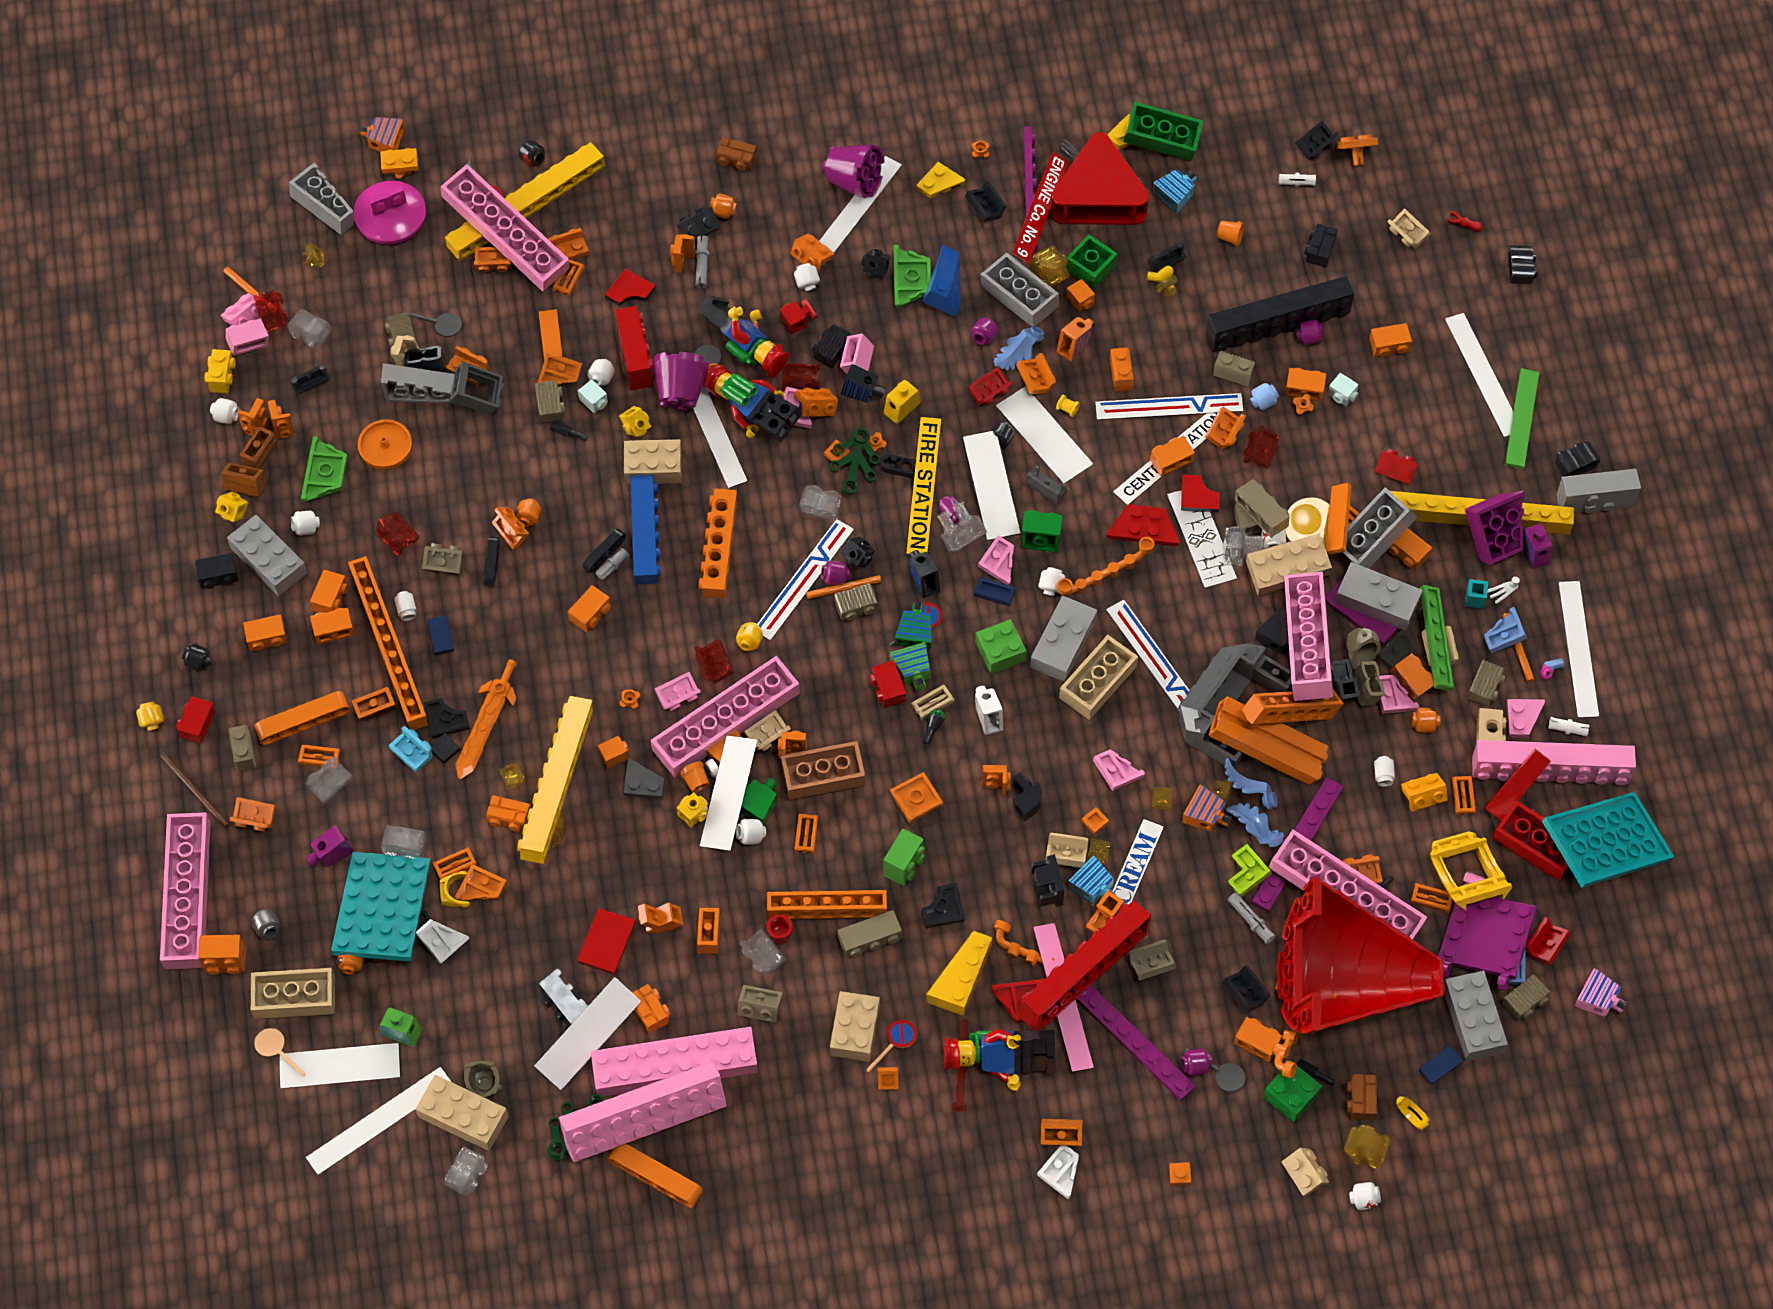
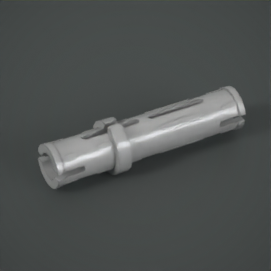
M701 236L697 237L695 287L702 289V284L703 289L707 287V258H709V238L707 236H702V240Z
M1237 892L1232 894L1228 898V902L1251 926V930L1256 932L1265 944L1272 942L1276 935L1265 925V921L1253 912Z

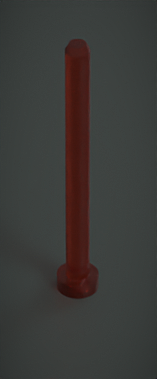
M962 1018L960 1021L959 1041L967 1040L968 1020L966 1018ZM960 1067V1070L957 1071L956 1102L952 1105V1110L956 1112H964L967 1109V1104L964 1103L966 1067Z

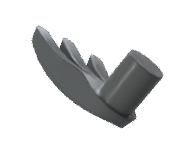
M1064 140V143H1061L1062 147L1060 150L1074 161L1079 152L1069 141Z

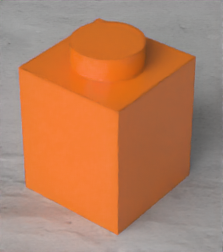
M1080 279L1067 287L1066 298L1080 313L1093 306L1095 293Z
M619 736L598 745L599 755L607 769L628 760L627 752L630 751L626 741H621Z

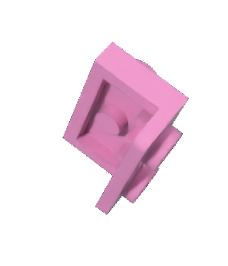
M248 293L243 295L233 306L228 307L221 317L231 325H240L249 320L260 319L267 311L259 298Z
M690 672L654 689L663 708H669L670 711L680 707V702L684 700L690 702L698 698L697 694L701 692L697 688Z

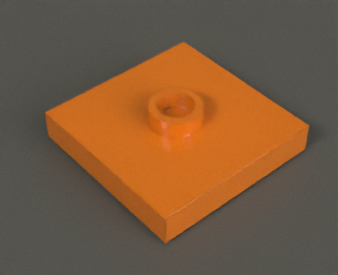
M924 772L890 789L892 797L909 823L943 806V801Z

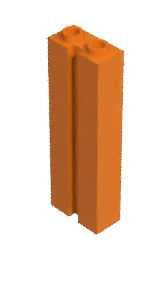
M1228 696L1219 702L1208 736L1308 785L1321 778L1323 773L1321 764H1324L1328 757L1326 753L1327 745L1281 722L1251 724L1242 711L1245 705Z

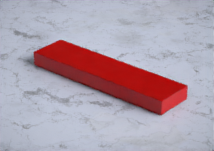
M1534 748L1485 807L1486 810L1502 820L1516 800L1518 801L1549 765L1551 759Z

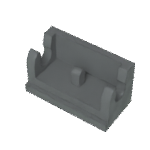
M1035 466L1034 472L1030 471L1027 474V486L1057 505L1068 492L1067 485L1063 483L1061 486L1041 473L1040 468Z

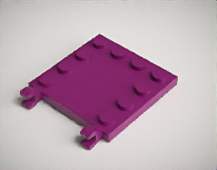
M1496 897L1466 904V910L1455 902L1438 956L1443 959V966L1445 968L1443 977H1449L1452 966L1478 972L1484 971L1485 973L1499 976L1497 985H1499L1498 989L1506 991L1510 978L1515 980L1517 978L1537 907Z

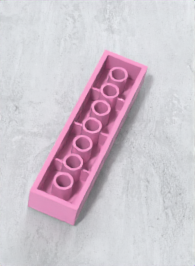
M468 164L441 186V197L542 291L547 289L569 269V259Z
M1323 572L1286 575L1284 578L1294 701L1333 697Z
M775 656L651 739L652 751L675 778L680 775V771L687 765L707 757V749L736 729L741 734L750 726L800 694L799 683L779 658Z
M1477 740L1472 756L1473 778L1488 780L1489 778L1500 781L1508 780L1534 748L1551 759L1549 765L1536 779L1538 782L1557 781L1558 783H1566L1570 781L1579 784L1596 782V784L1600 785L1606 783L1625 785L1630 783L1636 768L1635 746Z
M207 813L167 814L160 962L164 969L203 968L198 954L200 935H206L210 820Z
M1295 830L1291 831L1268 867L1302 890L1314 876L1319 877L1334 890L1338 889L1377 918H1382L1411 939H1414L1427 919V916Z
M751 1027L591 1051L596 1092L602 1097L627 1093L713 1062L721 1078L758 1073Z
M713 1062L561 1116L559 1120L566 1148L573 1162H577L727 1107L720 1074Z

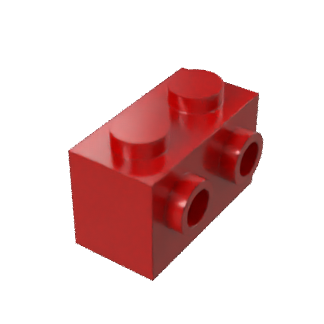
M894 660L873 666L870 680L873 686L876 685L878 690L876 691L877 699L883 703L884 708L906 702V691Z
M191 696L189 702H186L182 719H179L176 725L180 738L202 744L216 712L213 702Z

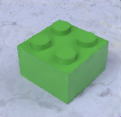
M1011 619L976 632L975 643L990 674L1026 661V649Z
M902 829L883 860V876L902 886H905L907 881L910 882L915 874L914 869L917 865L920 866L925 857L923 855L925 850L923 838Z

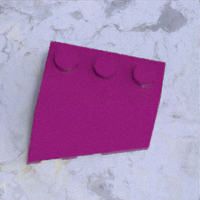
M1524 491L1498 494L1465 509L1480 561L1491 565L1523 551L1522 516L1524 515V508H1522V498H1524Z

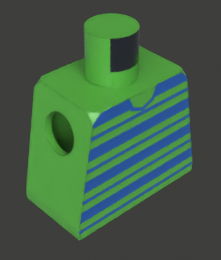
M925 642L890 652V661L894 660L902 683L904 685L913 683L917 691L926 687L924 680L930 678V667Z
M388 1008L380 1024L379 1034L415 1047L423 1029L414 1016Z

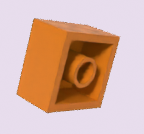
M200 935L198 958L205 973L217 975L220 972H227L228 974L245 972L246 948L240 935Z

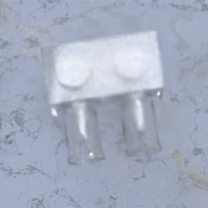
M963 501L952 506L960 520L959 524L954 525L948 511L937 515L945 530L940 536L948 551H958L987 533L980 517L970 516Z
M1235 526L1226 528L1223 542V566H1242L1243 558L1247 554L1262 550L1264 536H1247L1245 528Z

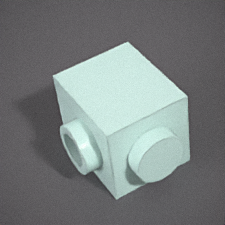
M1339 373L1330 384L1328 395L1337 403L1347 406L1350 401L1354 402L1357 398L1359 384Z
M590 380L578 390L579 400L593 413L602 410L608 403L607 393L593 380Z

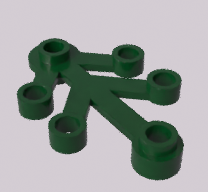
M864 428L855 429L850 439L841 444H835L832 449L834 455L841 456L845 449L855 445L853 452L839 460H833L829 464V470L832 473H837L842 466L851 462L848 478L842 485V491L846 495H853L858 489V484L855 481L858 465H860L865 473L864 478L868 483L874 482L877 477L876 472L870 468L861 454L863 447L869 456L868 462L870 465L876 466L880 462V456L875 453L869 444V432ZM857 436H862L863 440H859ZM836 447H839L841 452L836 451ZM875 457L877 462L872 461L871 458ZM832 464L837 465L838 469H834ZM868 474L873 475L874 478L870 479ZM846 486H850L852 491H848Z
M592 1094L587 1101L588 1107L592 1106L594 1102H603V1097L599 1094ZM567 1101L562 1104L561 1109L564 1115L574 1112V1106L571 1102ZM566 1106H571V1110L565 1111L564 1108ZM552 1117L549 1120V1127L552 1131L553 1142L548 1146V1155L551 1159L559 1161L564 1159L569 1152L566 1148L564 1137L560 1138V1120L558 1117ZM557 1121L559 1123L557 1126L551 1125L552 1122ZM557 1148L562 1150L559 1154H556L554 1151Z

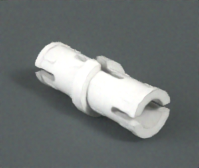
M1300 173L1279 174V185H1295V187H1299V185L1315 186L1316 175H1300ZM1289 179H1305V181H1290Z
M1550 717L1548 729L1563 731L1568 735L1573 733L1587 737L1589 731V724L1572 722V719L1567 721Z

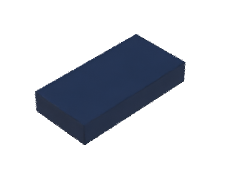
M980 577L974 596L1010 607L1016 588Z
M447 616L428 619L435 655L454 652Z
M1450 1045L1421 1066L1419 1072L1432 1086L1462 1064L1463 1059Z

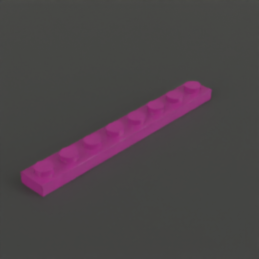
M1024 126L1026 217L1035 197L1033 189H1036V178H1033V174H1036V163H1032V159H1035V148H1032V144H1035V133H1032L1031 126ZM1038 242L1036 244L1035 250H1038Z
M1326 777L1295 831L1312 841L1344 786ZM1272 869V874L1263 881L1251 903L1267 913L1270 912L1288 882L1287 879Z
M1092 985L1075 999L1180 1101L1195 1089L1196 1085Z

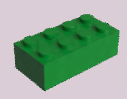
M1134 101L1123 142L1192 161L1197 149L1203 120Z

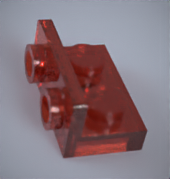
M786 363L782 373V390L785 391L786 387L804 390V388L819 390L821 365Z
M1264 426L1252 430L1248 438L1250 440L1243 453L1245 455L1243 462L1253 461L1266 469L1271 467L1280 435Z
M397 511L379 518L375 529L378 536L384 540L396 555L402 553L403 547L418 542L420 537Z

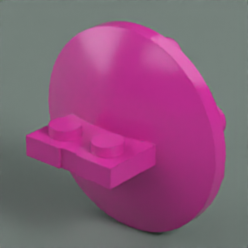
M384 181L370 186L361 193L355 203L353 214L356 227L364 237L376 243L394 245L412 238L421 229L426 218V206L422 195L411 185L400 181Z

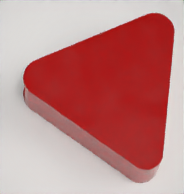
M1096 132L1089 138L1053 190L1051 217L1058 224L1139 225L1147 217L1149 194L1109 136L1103 132Z

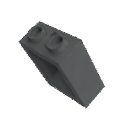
M461 362L454 372L450 401L491 415L501 405V399L499 398L504 387L502 383L503 376ZM467 378L491 386L488 402L464 394Z

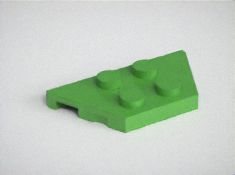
M894 245L895 308H900L924 297L931 278L930 258L917 255L910 250L909 252L899 249L898 245Z
M313 436L301 495L302 502H308L342 491L348 461L347 454L341 450H336L330 444L323 443L316 436Z

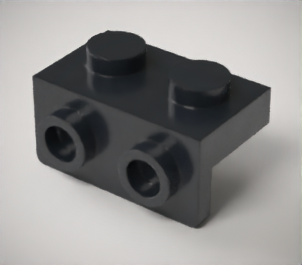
M1320 121L1299 138L1295 144L1307 159L1313 156L1317 158L1324 152L1322 149L1325 146L1329 148L1336 142L1335 138L1339 134L1337 132L1332 134L1325 123Z
M985 181L980 189L967 191L965 195L984 222L1000 219L1007 207L989 181Z
M704 206L695 211L696 215L690 217L688 214L679 219L681 223L677 224V227L681 228L683 234L694 236V240L698 236H703L721 226L712 208L706 209Z
M1244 965L1239 972L1226 977L1222 982L1245 1013L1263 1006L1270 997L1266 987L1248 965Z

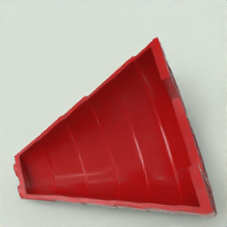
M1314 876L1303 887L1305 894L1302 898H1296L1285 923L1282 938L1286 942L1283 952L1278 954L1277 963L1278 999H1282L1284 1002L1281 1012L1291 1029L1304 1034H1312L1326 1028H1332L1394 1009L1397 1010L1415 1003L1443 997L1445 992V986L1443 985V975L1445 973L1443 959L1421 946L1402 931L1400 932L1382 918H1377L1338 889L1334 890L1319 877Z

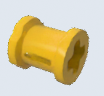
M1062 395L1057 402L1056 409H1061L1069 413L1071 417H1074L1079 409L1080 402H1074L1067 399L1066 395Z

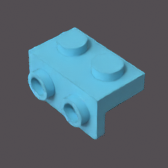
M404 726L401 728L403 733L389 745V749L417 773L433 758L432 747L425 740L422 742L413 729L409 730Z

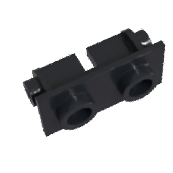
M1176 243L1172 247L1147 259L1154 271L1158 273L1165 266H1172L1187 258L1183 251L1185 247L1183 243Z
M319 364L318 367L297 377L294 376L289 381L298 395L330 380V377L326 372L325 365Z

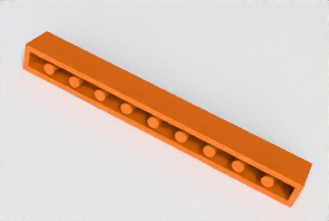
M365 556L350 561L348 564L408 727L409 729L417 730L429 726L368 559Z

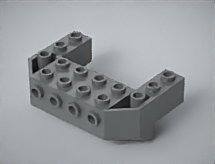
M1249 643L1221 648L1218 654L1210 661L1208 668L1202 672L1198 682L1191 687L1188 696L1181 701L1178 707L1184 741L1223 765H1226L1225 759L1229 758L1234 769L1240 764L1245 753L1208 736L1219 702L1227 696L1237 701L1251 680L1258 682L1274 693L1290 692L1292 690L1291 670L1264 655L1265 647Z

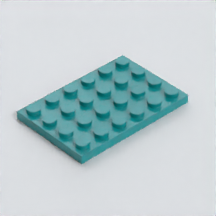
M1635 792L1552 815L1542 821L1581 888L1659 865L1674 858V855Z
M352 852L331 949L332 955H352L363 958L411 962L417 935L415 932L418 930L431 859Z

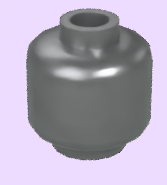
M268 909L258 911L251 921L256 934L263 939L274 938L281 928L276 914Z

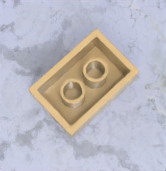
M680 439L624 441L625 484H631L630 476L653 475V480L657 484L682 483Z
M840 991L830 1044V1056L870 1062L880 1008V997Z

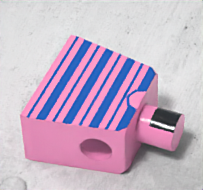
M1594 968L1577 999L1575 1007L1606 1017L1610 1008L1622 1013L1627 1002L1617 998L1621 987Z

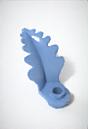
M1033 325L1031 328L1023 329L1018 336L1009 338L1007 340L1008 346L1000 349L1003 353L997 354V357L994 358V365L1008 371L1009 367L1011 370H1015V364L1019 360H1030L1032 358L1033 345L1043 340L1044 331Z
M1225 759V768L1227 769L1225 774L1229 776V782H1234V788H1241L1245 794L1263 793V806L1267 807L1268 810L1277 807V795L1275 792H1272L1271 786L1268 783L1251 780L1242 776L1234 769L1230 759Z
M1239 803L1237 806L1233 805L1225 809L1226 812L1239 817L1238 820L1246 824L1247 832L1254 835L1260 844H1269L1270 847H1275L1284 842L1283 832H1278V830L1270 831L1268 816L1265 813L1259 814L1257 806L1250 809L1249 803H1246L1244 806L1242 803Z

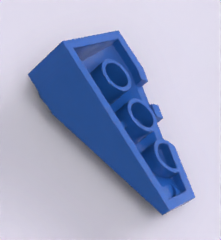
M943 245L923 302L954 317L957 315L961 303L959 252Z

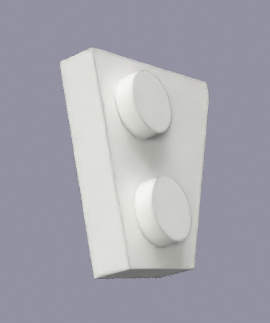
M429 920L415 932L439 963L445 961L469 939L467 935L433 920Z
M1061 1145L1040 1169L1037 1176L1069 1199L1079 1155L1067 1145Z

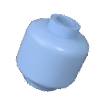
M1264 383L1252 390L1250 401L1254 408L1258 407L1264 411L1277 403L1279 395L1273 385Z

